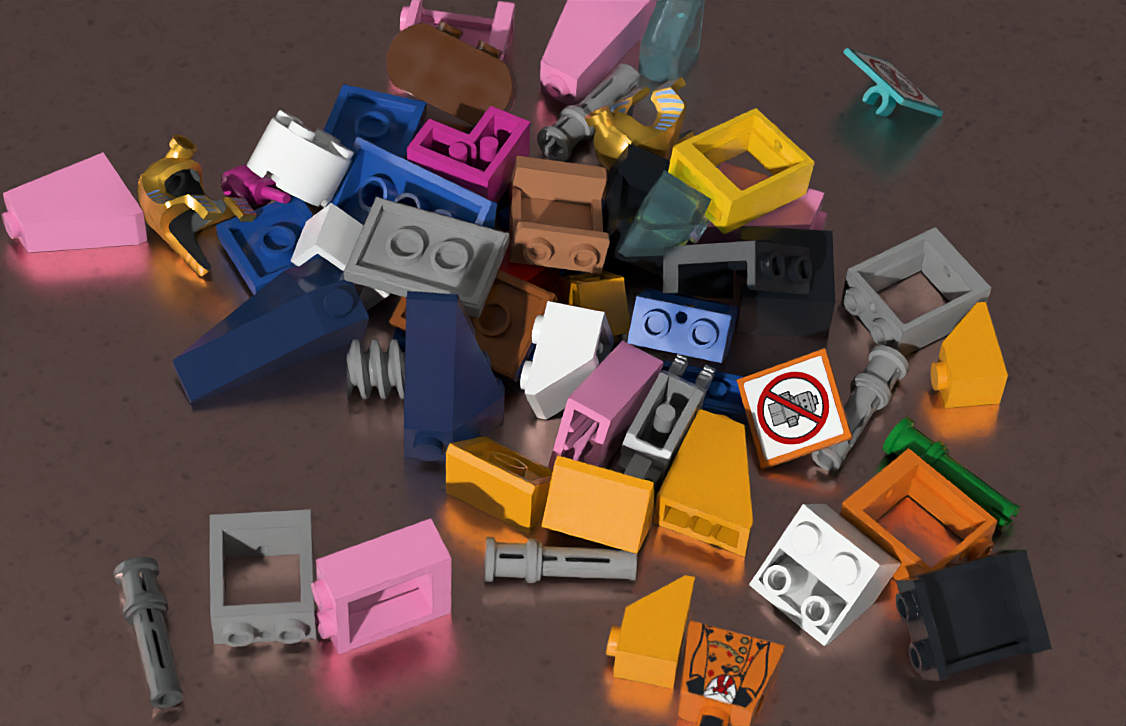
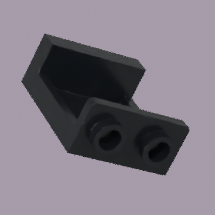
M628 144L610 167L608 173L602 219L603 232L608 233L610 238L607 254L663 277V247L691 245L695 206L667 180L670 160Z
M762 241L663 247L664 294L732 299L734 271L747 270V287L750 290L807 295L810 291V279L812 276L810 248Z
M1026 549L1004 550L896 581L899 590L895 597L897 611L902 621L908 624L912 640L908 647L909 657L915 671L921 674L923 680L940 681L949 677L948 674L1017 654H1035L1052 649Z

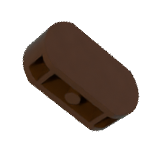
M441 20L437 28L427 23H418L401 31L392 41L387 54V71L395 87L472 126L477 125L490 106L508 113L510 112L517 96V81L510 65L499 60L503 51L479 40L475 48L460 40L464 33L463 31Z

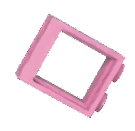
M431 518L316 560L317 581L311 583L312 593L319 608L315 610V623L323 639L331 638L339 655L451 613V556Z

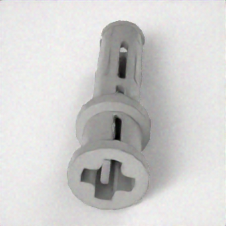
M622 63L580 103L565 107L560 112L559 119L552 126L543 127L538 132L537 143L541 151L551 160L566 161L571 156L572 148L576 144L587 141L594 134L595 129L593 126L589 127L584 119L585 116L604 106H609L611 110L617 100L630 93L639 85L640 81L636 80L640 78L638 72L631 65Z
M884 345L874 347L868 357L869 364L863 373L857 374L851 381V395L845 403L844 409L853 439L813 452L812 458L821 468L828 471L831 469L837 471L841 467L847 453L864 430L872 414L876 410L885 407L891 400L890 391L897 380L903 379L909 371L908 361L897 350Z
M486 537L485 581L492 582L495 577L525 578L527 583H535V581H540L541 576L629 579L630 581H635L637 554L622 549L542 546V541L529 538L527 543L496 542L494 537Z

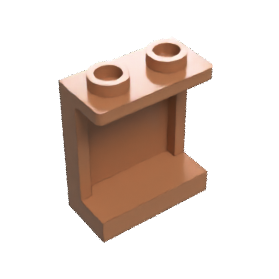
M517 155L508 190L510 262L601 274L610 243L609 234L603 232L601 204L607 181L606 168Z

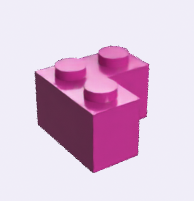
M493 106L488 108L470 134L428 119L407 147V160L498 203L510 185L516 156L529 157L531 122Z

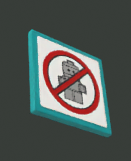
M846 48L843 52L878 84L869 88L863 97L864 103L873 105L877 98L882 96L883 101L875 112L876 114L885 117L890 115L896 106V101L900 105L941 117L944 113L939 106L889 61L850 48Z

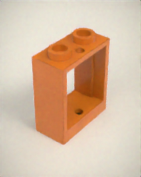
M909 448L842 503L840 516L901 563L892 576L896 580L989 555L995 545L991 540L998 520ZM907 495L912 497L963 539L960 544L932 568L876 522Z

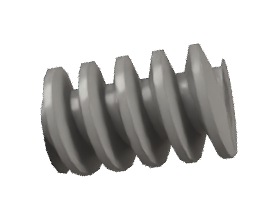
M353 339L349 352H347V399L351 397L354 386H358L362 399L370 397L373 386H377L382 399H387L392 386H396L400 398L404 399L405 352H401L397 339H391L387 352H382L378 339H372L368 352H363L359 340Z

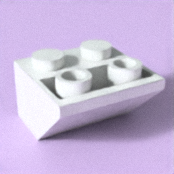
M548 301L544 316L537 315L532 331V343L537 344L533 361L526 360L520 379V388L525 390L527 401L530 403L537 418L547 420L565 409L568 397L611 353L614 338L604 312Z
M803 504L749 585L823 646H828L876 601L901 563L828 505Z

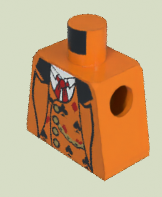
M690 620L684 650L678 716L683 720L696 723L695 726H754L778 678L785 646Z

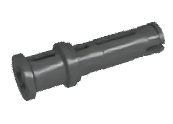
M150 557L131 558L121 562L113 572L115 583L122 587L124 594L123 617L131 626H134L141 662L151 697V706L159 709L169 708L180 703L184 695L183 690L180 688L164 622L169 608L167 598L160 594L156 579L160 573L158 562Z

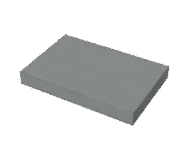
M376 197L344 269V278L349 282L406 298L407 291L458 294L467 314L479 318L510 243L509 233Z

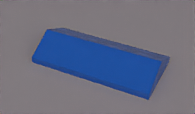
M356 137L351 149L354 152L351 158L352 163L330 203L340 208L362 225L365 224L376 197L494 229L497 208L496 202L360 137Z

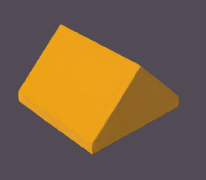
M486 436L450 443L446 451V493L530 535L544 515L553 470Z
M557 455L542 527L637 554L654 519V482Z

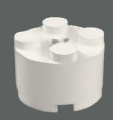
M279 109L276 117H272L247 163V167L262 178H264L266 172L272 174L271 179L276 182L275 186L305 202L318 207L321 205L325 208L329 205L351 165V158L354 152L340 144L341 141L318 128L314 132L302 125L303 121Z

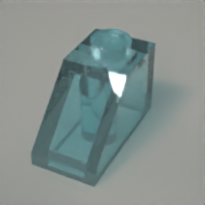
M657 0L640 43L638 74L662 84L669 80L686 76L699 57L705 0Z
M664 170L642 201L618 252L625 257L663 256V247L685 245L688 240L696 244L710 222L709 219L704 217V214L711 199Z

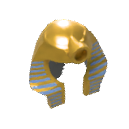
M683 77L669 80L653 91L651 100L657 108V117L653 125H642L633 118L634 106L651 92L648 86L634 89L617 100L612 106V110H610L609 106H604L585 116L584 119L589 127L593 126L595 129L594 147L596 158L608 171L628 144L670 160L673 146L695 136L694 130L680 134L686 113V101L677 92L686 85Z
M174 134L169 142L171 149L166 156L152 163L139 179L137 187L139 206L143 210L146 223L176 253L180 254V257L199 276H204L211 270V266L207 262L204 252L201 251L198 242L195 240V233L233 216H236L241 222H253L257 214L249 206L245 198L222 197L216 201L208 196L203 187L202 168L199 163L192 160L197 151V146L189 138L180 134Z

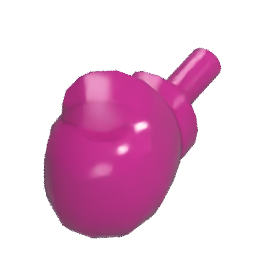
M247 164L233 167L224 172L221 177V189L225 197L245 198L248 204L263 206L271 200L288 204L291 198L289 193L277 190L276 182L271 177H260L249 169Z

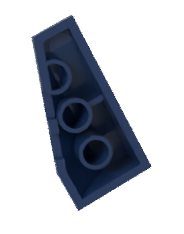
M320 257L280 273L174 358L172 365L190 405L350 344L353 339H363L369 315L353 282L345 280L344 271L324 257Z
M407 291L404 457L418 458L424 461L446 460V451L450 443L488 436L504 423L505 387L500 378H495L491 370V359L487 351H481L475 339L476 330L458 294Z

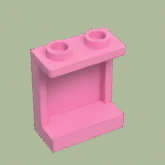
M411 0L410 6H403L400 18V31L418 23H427L437 28L441 20L464 32L460 39L461 41L476 48L479 40L503 51L499 60L507 63L514 36L515 3L498 1L494 19L427 10L423 8V0Z

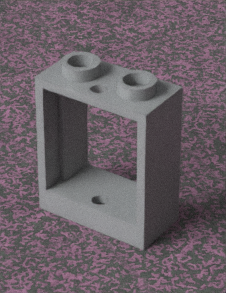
M934 227L847 269L842 299L847 310L852 315H857L870 330L872 338L879 346H889L900 352L903 356H906L950 334L977 302H986L987 304L991 287L944 235ZM922 271L949 302L903 324L876 292Z
M311 509L211 514L210 619L214 644H227L239 647L248 645L251 642L279 641L291 644L300 642L303 639H316L315 599L311 589V583L314 582ZM299 554L301 602L225 606V558Z

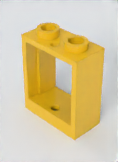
M755 108L673 146L667 180L725 235L806 195L815 162L804 150L800 149L774 123ZM747 151L773 176L741 191L716 166Z

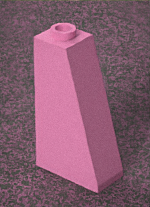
M567 0L541 59L540 91L568 106L580 103L658 20L659 0Z

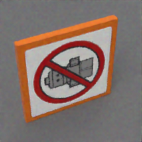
M825 348L736 380L763 470L853 439L828 352Z

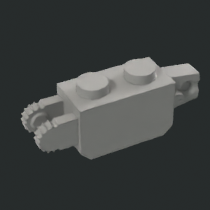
M677 354L668 371L662 370L659 373L627 431L616 467L624 471L626 475L654 482V486L660 488L698 410L702 409L706 392L716 372L715 368L705 365L704 369L699 372L695 384L680 378L685 374L689 356Z

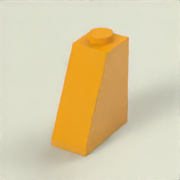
M702 409L698 410L657 494L654 524L743 557L746 556L752 532L753 514L744 424L733 421L722 414H713Z

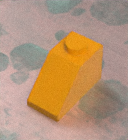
M602 270L601 274L586 272L559 277L566 305L604 312L614 338V343L619 342L618 335L629 333L631 324L624 277Z
M977 302L942 342L938 360L931 364L932 386L935 391L940 390L945 408L1000 404L1008 373L986 302Z
M684 575L625 608L622 626L612 625L606 655L615 657L613 677L674 688L691 607L695 577Z

